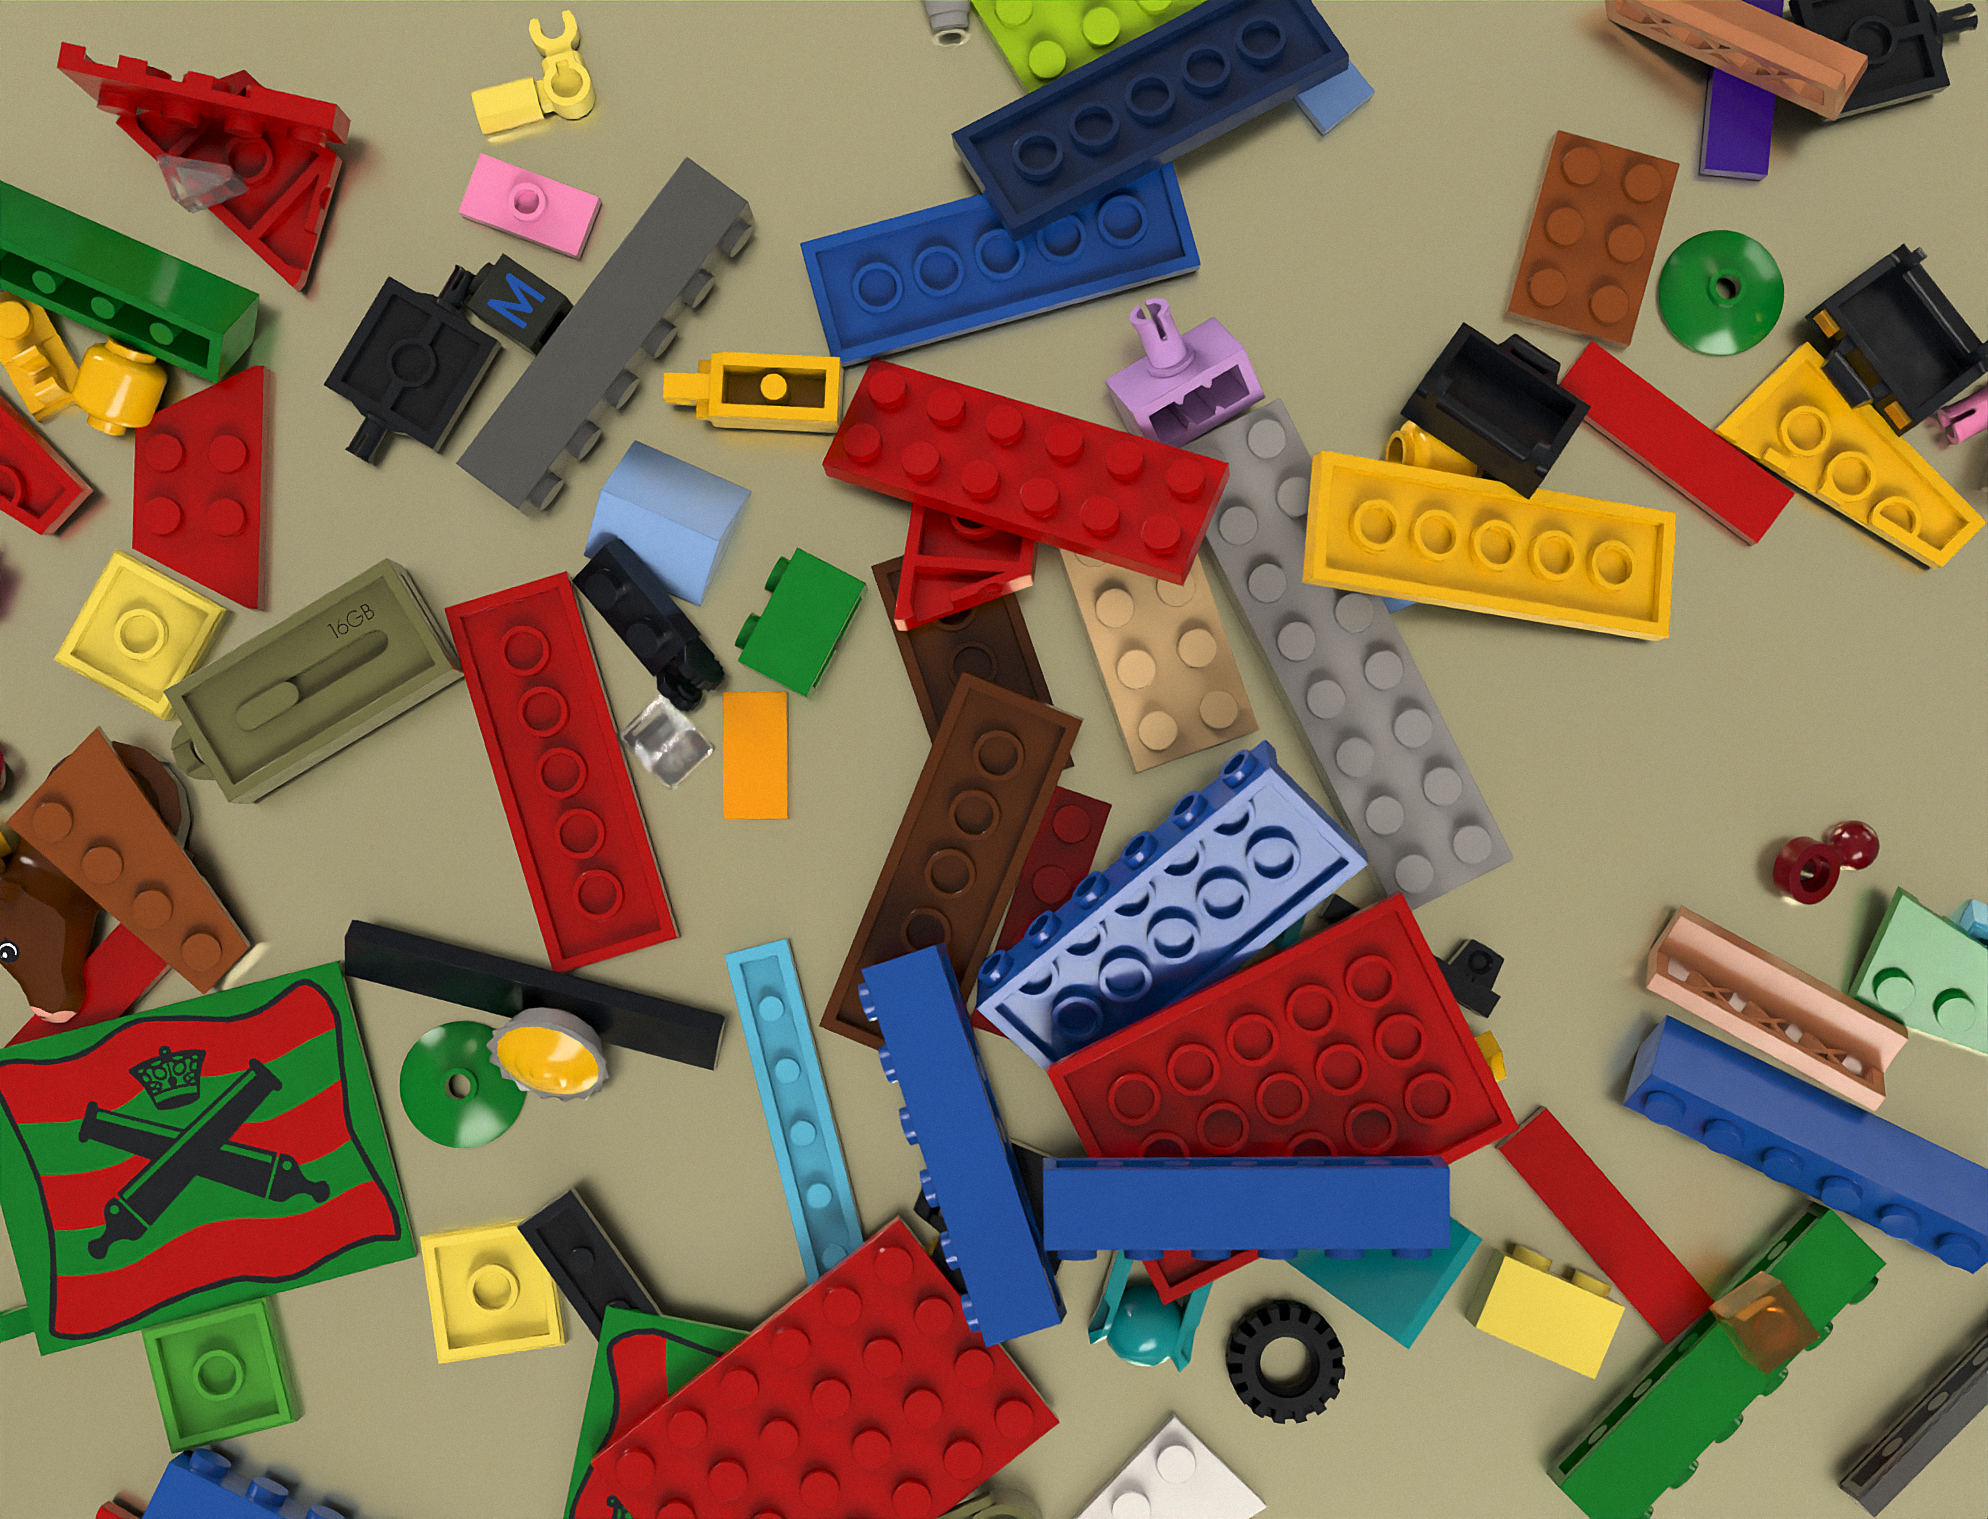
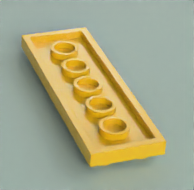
M1322 450L1315 454L1312 459L1302 583L1659 641L1669 637L1677 513L1538 488L1528 500L1499 481Z

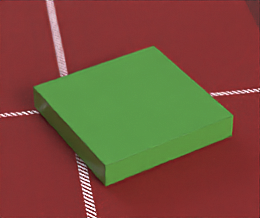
M271 1295L141 1329L171 1454L294 1423L301 1418Z

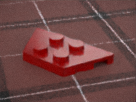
M245 69L220 78L236 87L235 94L245 96L246 88L249 85L263 87ZM147 111L135 117L120 116L115 123L293 288L299 292L305 286L342 164L339 156L327 145H325L324 150L302 148L286 141L287 135L263 131L261 139L244 138L225 132L223 130V123L200 120L198 128L181 127L161 120L160 112ZM164 155L224 164L240 178L180 169Z
M256 365L155 412L149 425L135 428L132 549L247 609L264 611L270 370L265 366Z
M912 503L894 614L897 630L908 631L1032 586L1034 583L1039 542Z

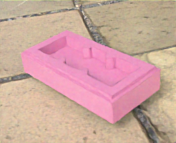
M481 153L458 212L467 219L580 260L602 201L595 195Z

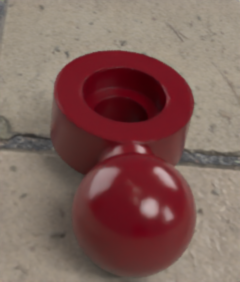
M1849 820L1840 823L1831 831L1827 844L1807 836L1792 839L1781 849L1774 863L1773 881L1776 889L1782 895L1805 905L1821 902L1836 886L1840 867L1849 871H1858L1867 868L1875 861L1880 850L1878 835L1868 824L1858 820Z

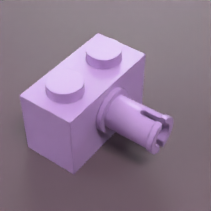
M1153 298L1144 301L1151 318L1146 319L1139 305L1131 311L1129 316L1130 322L1136 329L1147 356L1104 380L1120 416L1131 434L1176 448L1182 447L1265 398L1245 348L1215 317L1180 335L1170 313V306L1167 300L1163 298Z

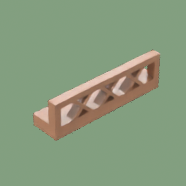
M1605 0L1607 19L1833 121H1836L1868 66L1867 55L1742 0Z
M1682 905L1648 953L1646 988L1874 1112L1885 1100L1884 1072L1908 1041L1907 1027Z

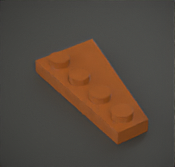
M99 725L5 823L205 995L249 949L250 943L205 877L201 876L184 852L183 845L172 829L166 826L147 798V793L132 771L129 772L113 749L112 742Z

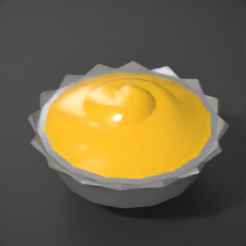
M543 1007L526 1009L514 1016L504 1027L492 1031L493 1038L486 1044L487 1048L492 1052L489 1061L500 1067L502 1078L514 1080L520 1091H534L542 1099L555 1096L565 1103L574 1097L587 1100L592 1092L603 1091V1081L610 1078L605 1068L607 1061L603 1058L601 1039L591 1026L565 1010Z

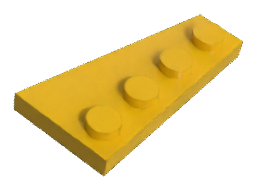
M1808 342L1800 345L1713 431L1740 452L1932 569L1943 567L1987 523L1902 436L1898 437L1884 418L1870 404L1857 409H1851L1820 369L1825 359Z

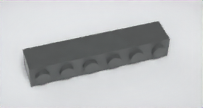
M686 156L456 464L527 517L535 507L540 511L545 509L561 489L563 479L558 476L571 458L574 456L578 460L582 459L598 440L602 429L596 425L612 405L619 409L633 394L640 380L634 374L649 354L657 358L669 346L678 330L673 325V322L685 306L689 304L693 308L696 307L708 294L716 279L711 272L726 253L730 257L735 256L750 237L753 225L748 222L753 217L749 202Z

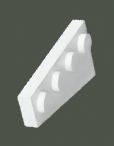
M1173 1412L1071 1519H1249L1265 1509L1267 1504Z

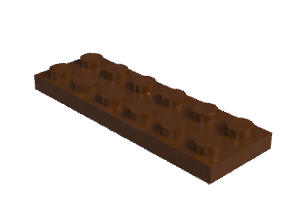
M962 671L819 1024L820 1027L878 1051V1047L886 1043L878 1019L870 1022L860 1001L858 985L865 982L862 969L945 942L965 1005L967 1004L976 983L979 969L985 961L1084 718L970 671Z

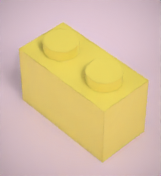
M1516 1245L1512 1255L1494 1248L1465 1319L1481 1331L1595 1379L1625 1309L1620 1303L1608 1297L1612 1286L1578 1270L1575 1271L1572 1280L1550 1272L1549 1268L1553 1260L1520 1245Z

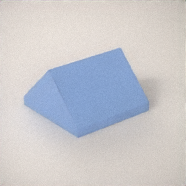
M635 440L600 491L584 556L592 559L604 545L616 538L621 539L665 592L701 607L751 491Z

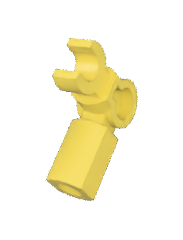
M569 10L562 12L565 24L564 33L555 39L544 36L537 18L530 20L529 31L531 39L538 52L545 56L541 62L543 80L535 81L534 77L530 76L471 92L476 116L484 135L545 120V113L553 111L566 119H579L587 115L593 108L596 100L595 89L587 72L583 55L575 51L579 45L580 32L575 17Z

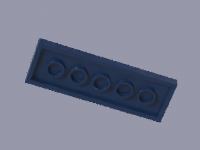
M1210 0L951 133L953 146L1015 243L1348 70L1349 54L1311 0Z

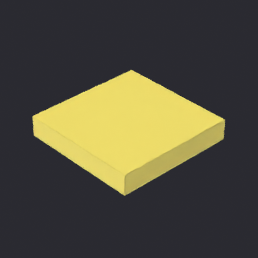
M115 549L54 660L160 719L171 722L176 712L163 691L201 668L232 611L133 556Z
M525 1219L433 1232L420 1236L438 1364L560 1346L568 1342L561 1289L518 1230V1224Z

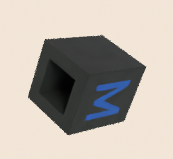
M502 253L495 265L488 262L476 274L468 290V294L472 298L466 305L480 320L535 357L574 307L564 294L504 253Z

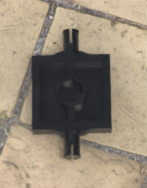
M1790 0L1788 2L1794 24L1868 56V66L1837 119L1940 93L1950 86V81L1942 57L1943 37L1975 30L1978 24L1977 15L1968 17L1976 11L1971 3L1936 12L1935 7L1929 0ZM1820 115L1822 123L1831 121V119Z
M457 264L438 297L433 294L415 292L388 276L324 383V386L352 402L359 413L365 417L345 450L367 463H370V459L387 431L393 434L410 436L438 453L502 346L497 339L473 326L460 311L469 296L468 290L476 275L468 270L466 271Z

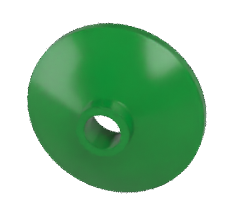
M1713 230L1687 239L1668 257L1658 279L1657 302L1666 327L1683 345L1705 355L1730 356L1754 347L1772 331L1783 308L1784 283L1775 259L1759 242L1735 231ZM1727 278L1735 284L1736 295L1733 299H1725L1718 294L1716 289L1718 279Z
M475 1021L449 1022L433 1028L424 1034L408 1052L400 1074L401 1101L412 1124L430 1140L452 1148L478 1147L503 1135L519 1117L525 1104L527 1091H520L514 1080L502 1078L500 1067L489 1061L492 1052L487 1048L486 1044L493 1038L492 1031L497 1029ZM455 1074L465 1076L470 1082V1091L465 1098H457L449 1090V1081Z

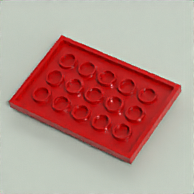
M1400 891L1045 1067L1090 1158L1441 1156L1446 1164L1449 1165L1520 1129L1403 893ZM1164 1250V1257L1162 1259L1142 1261L1163 1304L1166 1305L1260 1257H1258V1250H1231V1257L1228 1259L1200 1260L1191 1257V1250Z
M898 1215L752 1330L740 1342L595 1454L590 1464L634 1519H936L947 1513L1059 1424L1060 1421L1056 1413L1000 1343L986 1347L981 1331L971 1332L962 1309V1294Z

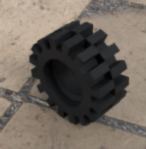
M1274 1300V1305L1265 1307L1262 1303L1254 1307L1255 1312L1247 1318L1245 1315L1237 1322L1238 1329L1235 1334L1230 1333L1227 1342L1229 1351L1228 1355H1225L1226 1367L1238 1397L1244 1405L1247 1404L1252 1409L1254 1414L1262 1419L1264 1416L1272 1418L1274 1423L1285 1424V1419H1294L1297 1424L1307 1421L1306 1415L1312 1412L1320 1415L1327 1409L1324 1404L1329 1398L1336 1399L1340 1392L1338 1388L1339 1380H1344L1346 1368L1343 1365L1342 1357H1345L1337 1334L1322 1315L1297 1301L1296 1304H1288L1286 1300ZM1282 1337H1290L1302 1342L1307 1347L1310 1357L1309 1368L1304 1377L1298 1382L1286 1386L1270 1382L1263 1375L1260 1366L1261 1355L1265 1347L1273 1340Z

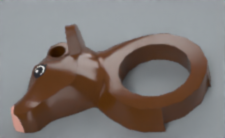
M111 741L113 749L127 769L140 774L149 781L158 796L162 820L166 826L172 829L183 845L184 852L192 861L196 854L184 849L191 822L186 791L169 768L170 762L154 751ZM69 756L63 758L52 768L47 779ZM20 837L9 865L3 872H0V964L20 984L32 1012L45 1021L53 1023L67 1022L78 1013L85 1001L86 989L82 976L83 965L91 943L96 915L104 908L23 837Z

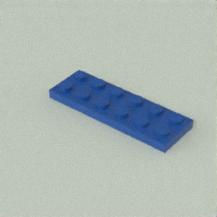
M1172 161L1015 243L983 193L800 243L830 356L840 357L843 367L871 360L872 357L886 356L1199 270L1201 266Z

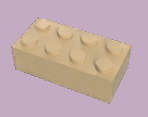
M1054 547L1134 775L1259 731L1198 553L1184 586H1180Z

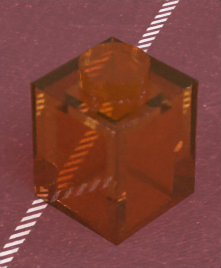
M1760 1271L1708 1307L1743 1359L1765 1375L1820 1337L1784 1283L1763 1271Z

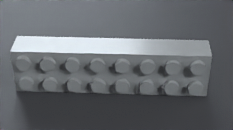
M1281 398L1180 447V449L1229 464L1230 477L1201 546L1345 831L1366 851L1368 865L1364 869L1380 900L1400 891L1403 893L1412 911L1514 860L1382 597L1302 583L1312 459Z

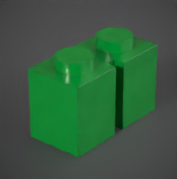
M797 547L791 560L781 556L775 564L764 590L772 593V596L761 616L753 612L749 615L736 639L735 646L743 650L738 659L740 664L810 700L836 651L833 648L838 637L843 638L868 591V587L865 582Z

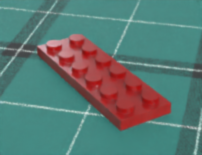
M873 357L822 463L825 473L829 477L1180 586H1184L1230 477L1229 464L1227 462Z
M565 571L444 608L552 970L559 973L568 972L679 938L570 573Z

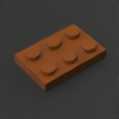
M1557 130L1552 138L1504 316L1624 350L1630 346L1680 163Z

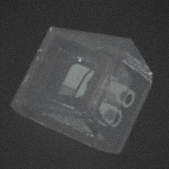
M169 155L157 156V161L172 199L188 212L196 213L246 193V190H249L246 181L229 165Z
M660 694L618 735L620 740L646 770L668 790H672L708 758L715 748L683 712L677 708L674 709L675 707L669 704L670 701Z

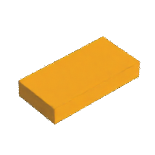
M787 691L723 692V810L725 820L789 819Z

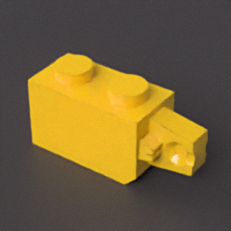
M739 352L712 353L711 360L698 361V373H664L663 400L666 404L696 406V419L709 420L714 427L837 433L842 418L844 369L840 357Z

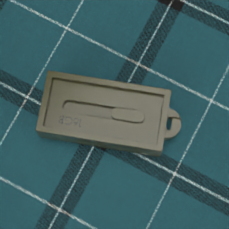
M386 558L164 690L165 696L182 723L172 738L171 750H173L177 766L187 776L197 780H216L229 803L250 804L463 677L464 673L460 661L404 567ZM194 745L196 746L205 763L198 757Z

